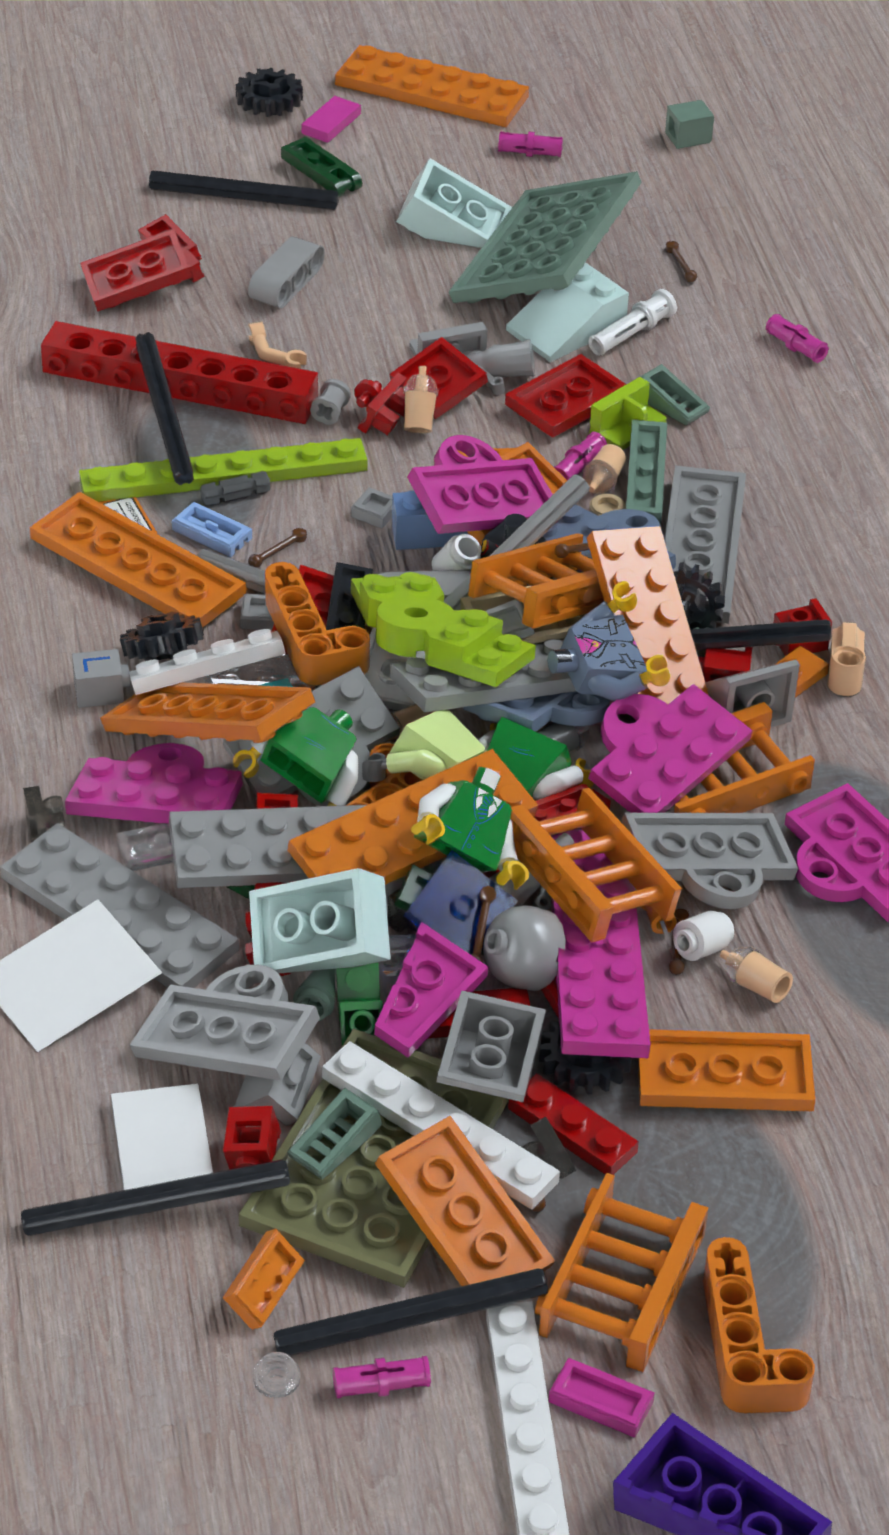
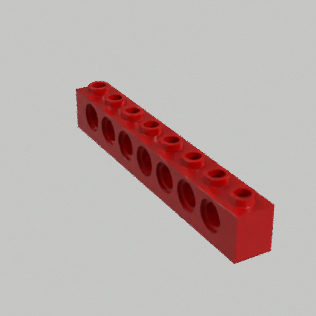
M55 321L41 343L42 371L44 373L149 393L136 347V336ZM155 340L172 398L306 425L311 415L312 402L318 397V372Z

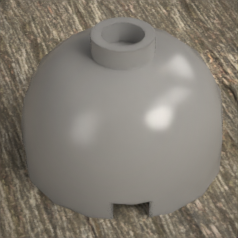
M517 906L503 911L489 925L484 938L483 953L489 971L498 981L509 987L540 991L549 985L557 975L559 962H556L558 950L559 948L565 949L566 941L563 925L556 914L535 906Z

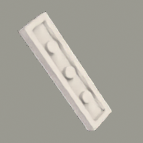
M261 629L248 635L249 639L234 643L232 639H225L211 644V649L196 653L194 649L178 652L173 655V660L159 663L158 660L141 662L135 666L136 670L129 671L135 695L284 655L286 653L278 631L271 632L270 629Z

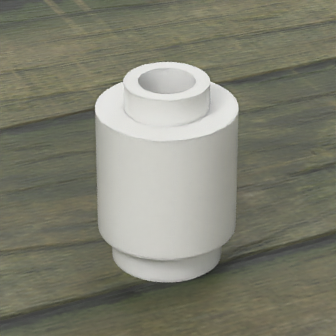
M468 534L453 536L433 557L432 570H465L471 572L472 561L480 559L481 546L479 542Z
M707 911L680 921L676 924L673 931L675 948L683 958L689 961H695L724 950L734 937V926L730 918L726 914L716 911Z

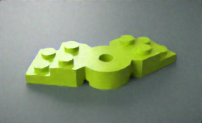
M406 572L400 576L392 577L368 574L363 578H351V594L367 625L376 628V643L387 652L403 657H416L417 651H424L427 665L493 687H497L535 659L536 645L522 641L516 635H503V620L491 617L483 610H453L448 604L444 603V592L435 577L415 572Z

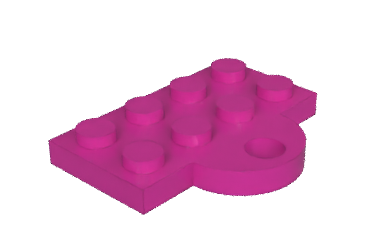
M454 435L445 439L434 456V466L413 467L407 476L437 534L494 529L510 514H521L528 519L553 495L532 458L502 460L500 455L487 443L467 435ZM457 450L465 453L468 457L461 455Z
M694 684L669 704L653 696L634 694L624 699L615 700L607 708L601 726V737L610 754L591 769L588 779L630 813H665L747 743L753 730ZM628 714L636 722L631 724L624 723L617 716Z
M162 743L142 748L133 753L127 761L112 760L108 757L88 758L65 800L66 814L169 824L170 812L231 810L243 785L242 771L227 770L222 767L205 768L204 757L198 750L177 743Z
M848 783L786 813L784 825L803 842L796 858L798 866L796 878L800 885L810 894L832 902H849L862 897L889 922V820ZM823 872L830 877L818 878L812 873Z

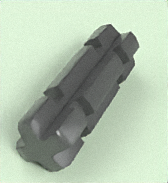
M264 471L251 473L250 478L247 475L221 480L218 482L219 485H215V482L204 484L200 487V495L204 505H214L220 503L219 499L227 502L252 496L253 491H255V494L268 492L270 490V479Z

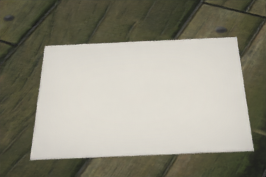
M97 899L0 960V1007L35 1050L39 1052L151 981L162 972Z

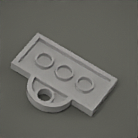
M359 666L313 690L312 694L315 703L309 706L317 708L327 716H330L334 710L341 709L352 718L353 726L349 731L357 738L352 750L358 756V782L346 805L362 795L369 785V782L363 780L362 763L370 757L369 750L399 735L400 727ZM223 739V746L233 760L234 755L238 751L251 749L252 745L250 742L252 740L239 739L229 742ZM262 754L257 759L259 770L255 776L251 778L244 776L245 770L252 764L251 759L243 760L237 767L239 771H242V776L256 797L257 793L290 794L298 789L307 800L314 804L327 806L329 803L327 799L322 804L265 765L260 761Z
M624 813L621 822L675 881H682L685 888L694 897L714 907L723 909L746 907L756 899L763 880H794L798 871V866L773 813ZM721 886L728 887V888L732 889L733 891L725 890V889L722 888Z
M245 965L220 975L206 990L169 985L131 1042L130 1048L137 1058L281 1081L320 1017L316 1007L313 1005L288 1002V993L277 971L263 965ZM261 983L255 988L247 989L253 984Z

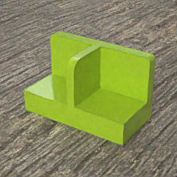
M638 377L592 404L589 433H600L605 438L607 444L616 445L624 450L630 446L632 420L666 422L667 417L648 405L650 382Z

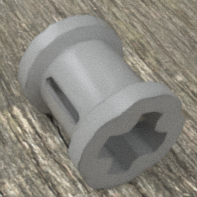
M337 379L325 381L320 388V396L312 402L310 409L312 416L318 422L326 425L336 423L340 417L341 407L347 405L351 398L349 387Z

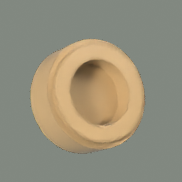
M613 494L595 496L590 501L589 511L598 516L609 511L626 509L625 502Z

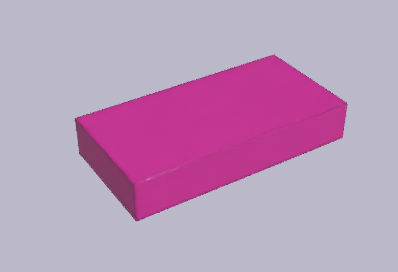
M333 96L301 124V133L328 143L361 115V104Z
M568 1357L549 1391L548 1402L635 1438L654 1402L655 1392Z

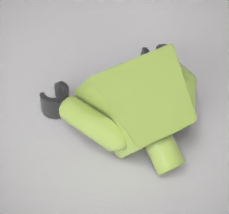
M439 710L407 724L387 755V758L382 753H374L368 760H365L362 763L363 780L368 782L382 781L386 778V769H388L390 773L410 771L424 780L484 753L485 747L450 710Z

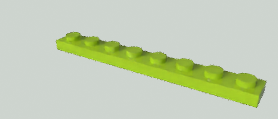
M346 438L338 441L310 442L294 446H275L267 449L240 450L232 453L205 454L189 457L194 480L190 484L178 485L175 482L169 459L79 470V480L82 493L101 502L197 491L204 484L215 482V485H219L218 482L221 480L247 475L250 478L251 473L260 471L267 473L270 482L368 471V459L361 438Z

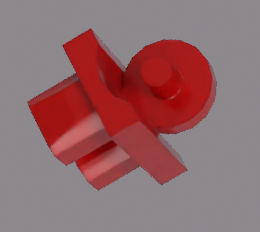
M398 372L383 390L379 381L365 379L357 384L354 389L357 399L356 404L360 408L366 407L367 416L357 427L360 431L366 434L373 426L388 436L400 419V416L395 412L405 417V392L407 391L402 388L407 379L405 376Z

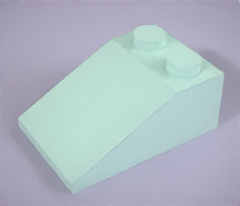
M429 158L412 183L396 222L426 239L482 248L512 207Z
M585 262L567 288L555 291L553 288L541 290L506 325V331L521 342L530 339L532 349L547 361L552 362L589 344L588 340L592 335L599 333L612 323L626 316L629 292Z
M357 868L249 891L254 965L267 966L278 973L356 967L391 960L385 881L383 876Z

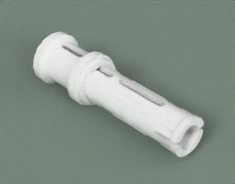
M658 289L652 294V298L634 304L631 313L612 323L599 333L592 335L588 340L590 349L594 354L600 356L638 331L653 329L657 325V321L675 315L677 305L674 297L669 291Z

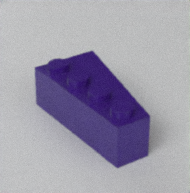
M673 1412L613 1481L614 1510L675 1535H831L832 1531L831 1520Z

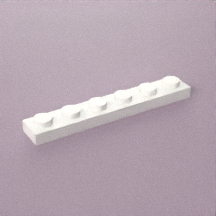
M351 1041L322 1066V1078L340 1090L347 1088L379 1110L380 1115L413 1136L451 1115L505 1192L531 1210L559 1183V1170Z
M533 1301L515 1302L486 1309V1321L517 1535H569Z

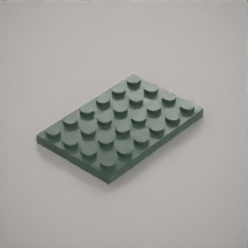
M638 172L525 190L449 290L453 303L465 301L476 303L485 298L495 297L496 299H503L512 294L524 293L525 295H531L540 290L553 288V290L559 291L567 288L642 182Z

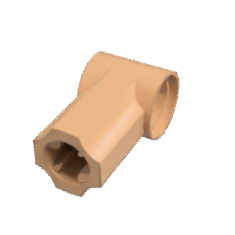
M843 622L838 628L832 629L830 668L827 684L828 688L837 695L852 696L860 692L862 688L866 660L864 653L865 632L860 630L856 623Z

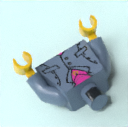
M626 581L619 582L614 586L612 591L614 599L609 603L606 601L602 602L568 629L559 650H551L548 654L547 661L551 673L568 672L575 690L580 694L598 695L615 701L638 694V692L647 689V684L650 682L660 687L665 686L670 681L671 675L667 668L666 658L663 655H654L645 664L624 616L615 614L618 610L623 612L632 611L637 605L636 593H632L627 598H621L630 591L629 583Z

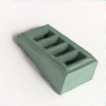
M662 364L640 376L650 382L648 405L684 425H688L705 415L711 408ZM688 407L693 409L689 413L685 410Z
M344 1088L287 1152L288 1156L323 1180L382 1125L379 1110L347 1088ZM348 1115L357 1121L353 1126L344 1120ZM337 1126L344 1132H346V1134L342 1138L334 1131H332V1129ZM326 1137L336 1146L331 1150L321 1143L320 1140ZM314 1148L324 1155L325 1158L319 1163L306 1152Z

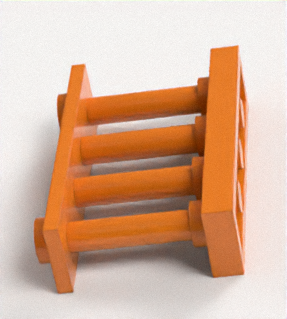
M580 533L472 561L468 596L474 599L500 591L524 603L522 624L532 629L589 613L604 602L592 559L582 555L581 552L569 553L565 558H559L555 554V548L559 544H566L567 546L582 544L584 535ZM528 584L531 587L526 588L522 585Z
M765 702L731 713L753 730L750 740L738 750L756 745L775 768L757 774L737 750L726 762L742 780L723 786L712 772L700 782L708 792L693 798H689L686 794L675 804L674 813H744L787 796L799 794L811 788L815 759L809 755L791 762L769 737L773 711Z
M590 788L582 789L575 813L540 822L533 817L523 804L511 807L510 819L513 826L514 844L518 860L526 866L532 876L591 943L605 939L611 917L616 913L650 904L665 922L673 919L682 888ZM581 828L590 839L561 847L551 835ZM604 853L614 865L583 872L574 861ZM627 879L636 888V891L607 898L596 886Z
M606 1173L599 1189L592 1187L587 1196L584 1206L586 1216L550 1290L548 1289V1293L545 1296L538 1297L535 1314L540 1316L539 1336L548 1338L557 1317L621 1339L622 1345L628 1347L626 1367L644 1372L705 1236L709 1207L691 1202L685 1217L677 1216L673 1220L612 1199L615 1175ZM608 1216L669 1237V1242L672 1245L669 1252L661 1250L660 1253L599 1233L600 1227L605 1217ZM592 1249L654 1271L653 1275L657 1278L654 1285L646 1284L645 1287H641L582 1265L589 1250ZM576 1283L636 1304L641 1313L638 1320L630 1318L626 1322L569 1302L566 1298L573 1284Z

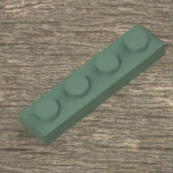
M632 420L626 509L647 512L656 517L661 524L667 422Z

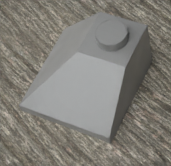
M792 660L705 682L709 696L730 713L765 702L773 711L771 727L792 721L800 664L797 660Z

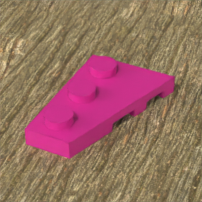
M421 922L412 948L404 959L399 977L395 985L392 986L375 1024L374 1035L409 1058L457 1008L461 991L472 993L487 977L488 966Z

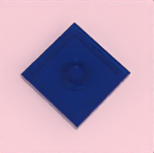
M451 850L405 912L404 916L418 927L423 922L471 955L473 953L482 905L479 899L481 889L485 886H491L496 891V898L490 904L485 935L494 918L503 911L514 907L518 900Z

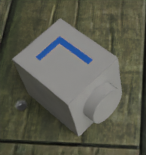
M118 649L72 653L74 686L78 708L121 704L124 702L123 688L130 687L128 664L120 663Z

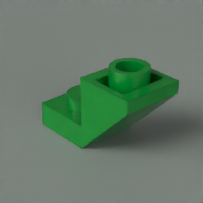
M379 962L356 967L335 968L341 1045H344L353 1028L375 1036V1024L383 1008V1000L380 999Z

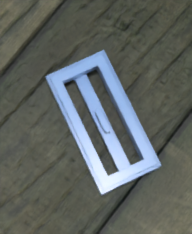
M196 502L191 503L172 520L173 531L230 558L235 554V548L240 550L244 546V541L249 542L252 539V528Z

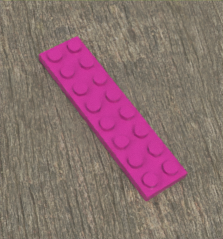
M574 829L563 832L569 834L574 843L590 839L584 831ZM563 833L555 834L551 837L556 840ZM604 853L574 861L583 872L614 865ZM627 879L596 886L607 898L635 891L634 886ZM551 897L552 913L556 914L563 925L566 940L565 949L559 948L556 962H559L556 978L562 1054L649 1058L651 1044L637 908L613 914L605 939L591 943Z

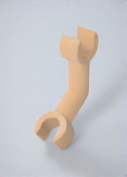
M263 322L248 324L251 330V335L248 336L250 344L255 347L260 359L301 369V365H306L307 354L301 350L283 352L270 348L266 340Z

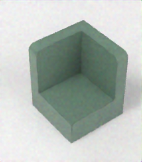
M702 100L667 106L665 133L677 149L707 144L712 141L714 115Z

